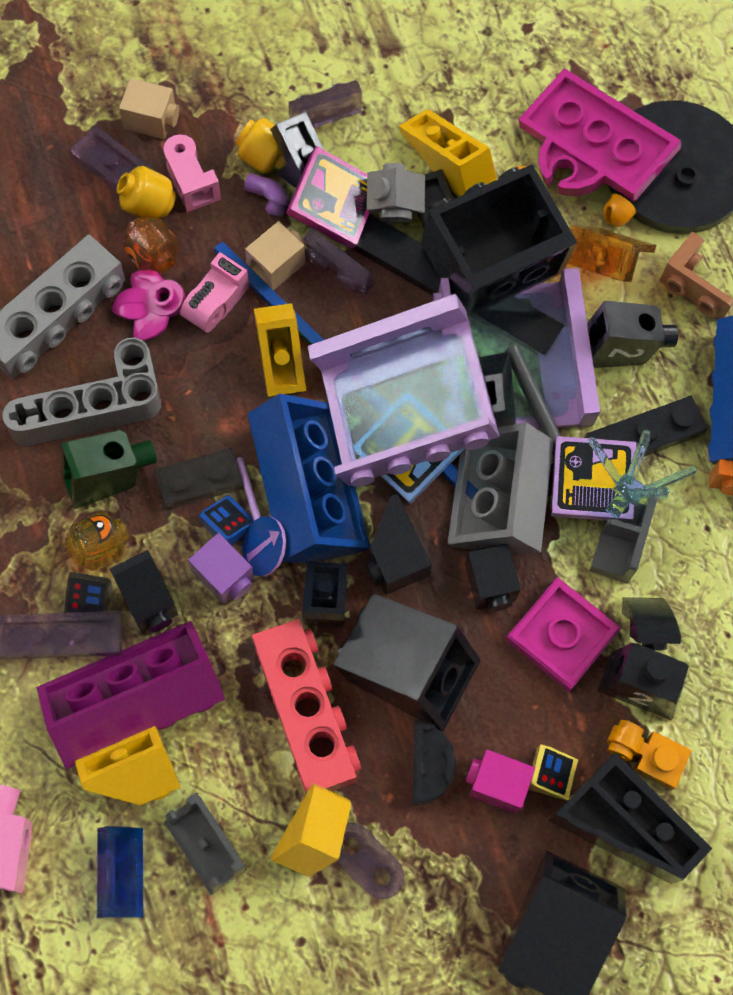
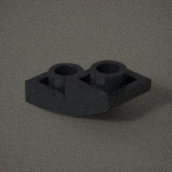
M622 597V614L630 619V637L637 643H642V646L652 650H667L668 644H681V634L676 617L664 598Z

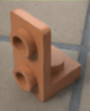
M691 232L668 261L659 281L672 294L682 296L697 306L702 314L713 317L716 320L724 318L733 305V298L694 273V270L703 258L698 252L705 239Z

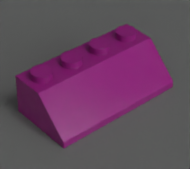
M192 621L36 687L47 732L66 770L76 766V760L153 726H156L157 730L166 729L180 719L196 712L207 711L215 704L226 700L210 659Z

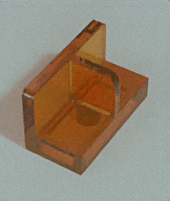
M571 225L570 230L578 243L567 264L622 282H632L639 252L654 253L656 245L599 227Z

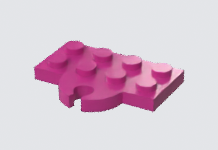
M565 68L518 119L519 128L543 143L539 149L538 165L542 179L547 186L553 182V175L558 169L570 168L573 170V174L569 178L561 180L558 185V194L565 196H582L594 192L606 183L635 202L681 149L680 139Z

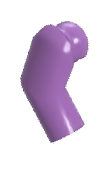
M249 173L245 181L244 190L266 197L269 200L266 205L267 213L279 217L284 216L286 205L290 203V197L282 185L275 180Z

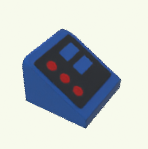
M230 495L204 509L198 515L200 524L213 536L220 533L231 546L246 534L248 528L254 522L253 518Z

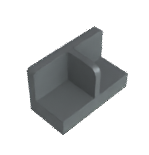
M649 495L644 504L634 501V517L631 523L616 519L604 521L590 572L627 584L638 569L658 497Z

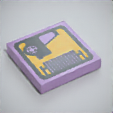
M556 436L551 517L603 521L616 519L631 523L634 517L637 442Z

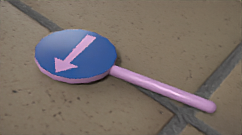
M238 457L236 463L254 520L244 537L243 558L252 566L255 576L266 577L274 573L282 562L286 548L285 531L281 523L274 517H261L244 459Z

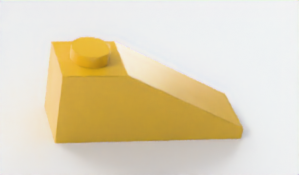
M426 109L399 125L401 134L433 172L442 169L450 190L459 197L477 183L484 182L487 185L497 180L490 148L431 110Z

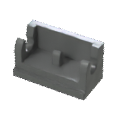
M197 792L186 799V804L176 811L171 810L165 815L167 819L164 821L165 825L210 895H213L247 871L246 866Z

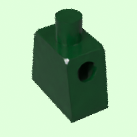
M122 430L61 443V476L74 509L133 488L136 485L137 469L157 463L156 453L150 440L130 446L127 435Z

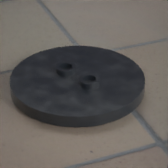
M658 101L634 110L639 115L680 139L681 149L635 202L608 185L611 194L621 195L633 204L636 209V213L633 216L634 219L648 227L664 232L696 233L713 228L728 219L733 214V125L717 112L705 106L687 101Z

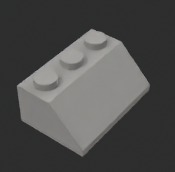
M527 422L497 427L498 438L489 440V443L482 448L473 450L465 448L460 453L448 545L476 551L508 544L511 556L541 552L554 440ZM467 480L479 490L473 500L465 494Z

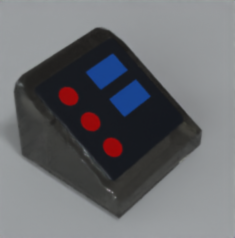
M69 572L63 618L104 625L113 590L111 580L105 577Z

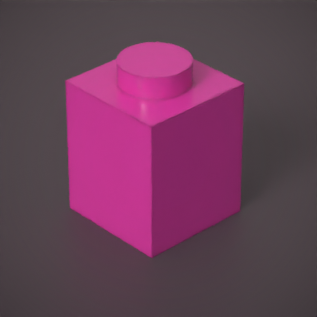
M486 749L481 760L473 758L465 780V782L472 784L469 796L517 814L522 809L535 767Z

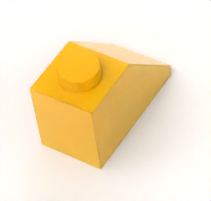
M292 303L254 309L268 397L276 396L279 393L290 394L306 391L297 319Z
M156 726L75 761L83 790L133 804L143 805L152 800H160L168 796L172 791L181 788L173 764Z

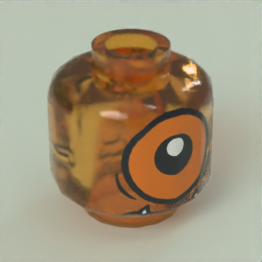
M143 216L135 219L127 226L123 239V248L139 270H154L158 273H164L171 269L176 262L175 258L179 252L180 244L162 219Z

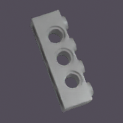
M90 234L0 310V368L12 380L20 373H26L31 370L37 363L38 358L46 350L58 346L72 327L78 322L86 321L93 314L95 307L106 297L110 298L117 294L123 282L126 281L121 262ZM82 281H88V282H89V283H88L86 286H84V287H75V285L78 284L79 282H82ZM52 306H61L56 312H46ZM23 331H33L28 337L17 338Z

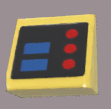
M540 744L534 757L532 766L535 767V771L528 790L567 801L570 796L578 759Z

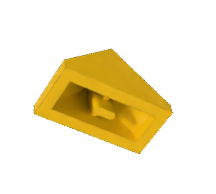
M312 783L273 851L271 860L307 877L314 875L339 860L351 801Z

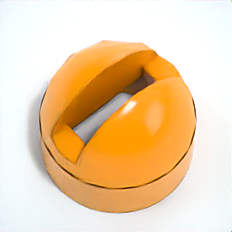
M613 194L603 208L604 220L614 227L625 225L636 213L633 204L618 194Z

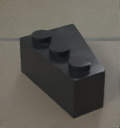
M616 753L608 758L548 820L670 884L684 880L713 849Z

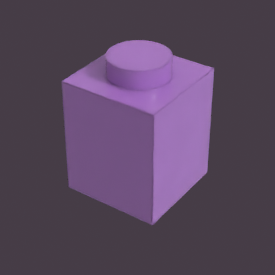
M217 533L188 559L191 572L223 605L232 598L235 601L239 600L253 585L251 582L254 579L252 566L220 533Z

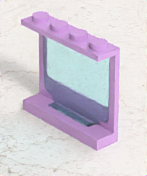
M579 268L563 269L559 282L541 283L488 308V310L538 314L541 311L564 324V327L546 355L476 314L468 317L478 357L504 353L506 349L512 346H519L557 428L594 425L600 414ZM441 278L439 293H433V301L451 295L449 278ZM462 357L446 361L447 364L441 365L443 388L449 387L451 401H445L447 424H454V427L469 422L465 412L463 384L467 369ZM512 370L516 424L527 422L536 429L541 430Z
M456 294L307 346L310 360L322 372L342 465L334 467L335 474L348 486H365L372 483L374 478L388 473L402 474L411 470L412 465L424 461H442L447 459L452 452L464 448L470 450L482 448L489 443V440L499 437L467 312Z

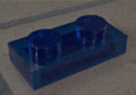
M117 826L97 828V919L143 918V828Z

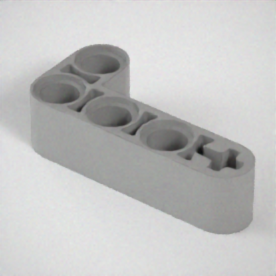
M126 338L117 344L114 350V359L118 377L30 395L10 401L3 410V421L13 440L23 446H31L141 422L155 417L161 408V398L147 344L138 338ZM132 358L142 359L135 366L126 365V362ZM138 393H150L146 400H133V397ZM98 402H111V405L103 410L94 409ZM63 409L72 410L71 414L65 418L55 417ZM44 414L47 421H43L41 415ZM26 419V424L23 425L22 420Z

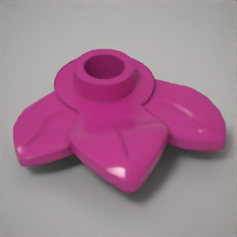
M149 269L132 273L130 277L132 288L121 292L111 307V311L117 316L127 320H134L133 337L144 342L163 333L167 327L169 317L178 315L185 301L184 289L176 281L163 280L158 272ZM170 293L169 298L161 302L163 296Z

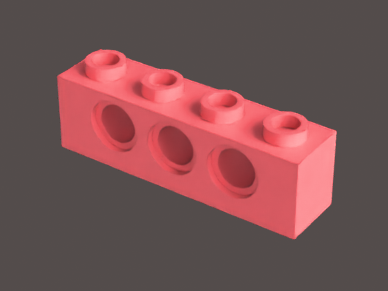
M296 619L253 634V645L305 794H307L312 783L332 792L355 784L357 779L355 771L361 770L360 761L354 746H345L341 731L347 730L346 723L339 705L331 707L326 692L333 689L325 666L321 668L316 666L313 653L319 651L311 628L303 630L300 619ZM297 660L303 663L306 669L298 677H289L283 673L282 668L288 661ZM308 698L315 700L320 706L319 711L315 715L304 717L296 711V706L301 700ZM327 738L333 743L334 750L326 757H318L310 751L309 747L315 739Z

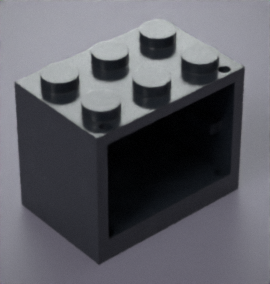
M533 164L520 170L518 167L511 168L501 174L498 180L487 185L484 182L477 183L470 187L464 195L453 200L444 198L436 202L428 212L421 245L440 279L449 278L451 295H457L466 309L468 317L561 275L578 243Z

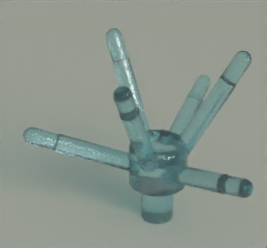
M649 430L642 432L629 470L622 477L594 437L588 439L589 445L616 484L612 489L616 495L605 509L616 519L622 515L629 504L635 507L641 499L655 496L658 497L657 500H666L670 492L666 486L695 474L697 468L691 466L648 485H643L635 478L650 442Z

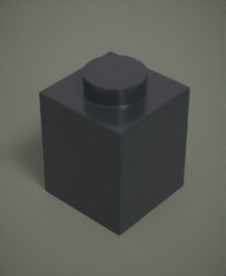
M508 544L468 552L465 568L476 609L488 607L490 612H495L511 607L513 605L512 602L516 601L521 589Z

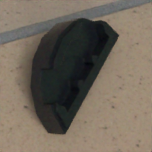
M415 719L412 806L429 804L443 795L453 780L456 759L453 745L448 741L444 733L435 728L432 723Z

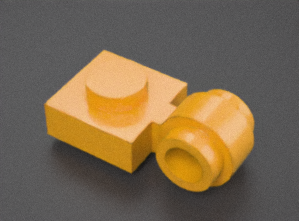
M620 720L619 725H614L607 739L609 744L607 752L611 755L616 753L626 762H630L633 756L638 757L639 760L634 772L670 790L675 789L692 750L655 731L650 733L645 743L642 737L644 730L637 724L627 720Z

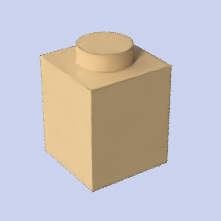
M130 78L119 106L123 129L165 140L170 126L175 127L179 117V105L175 104L173 88Z
M278 221L245 248L246 264L274 291L305 264V242L294 229L288 230Z

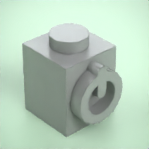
M387 163L383 165V170L367 172V210L379 213V220L382 222L404 223L412 221L413 214L425 213V175L405 170V165L400 163Z

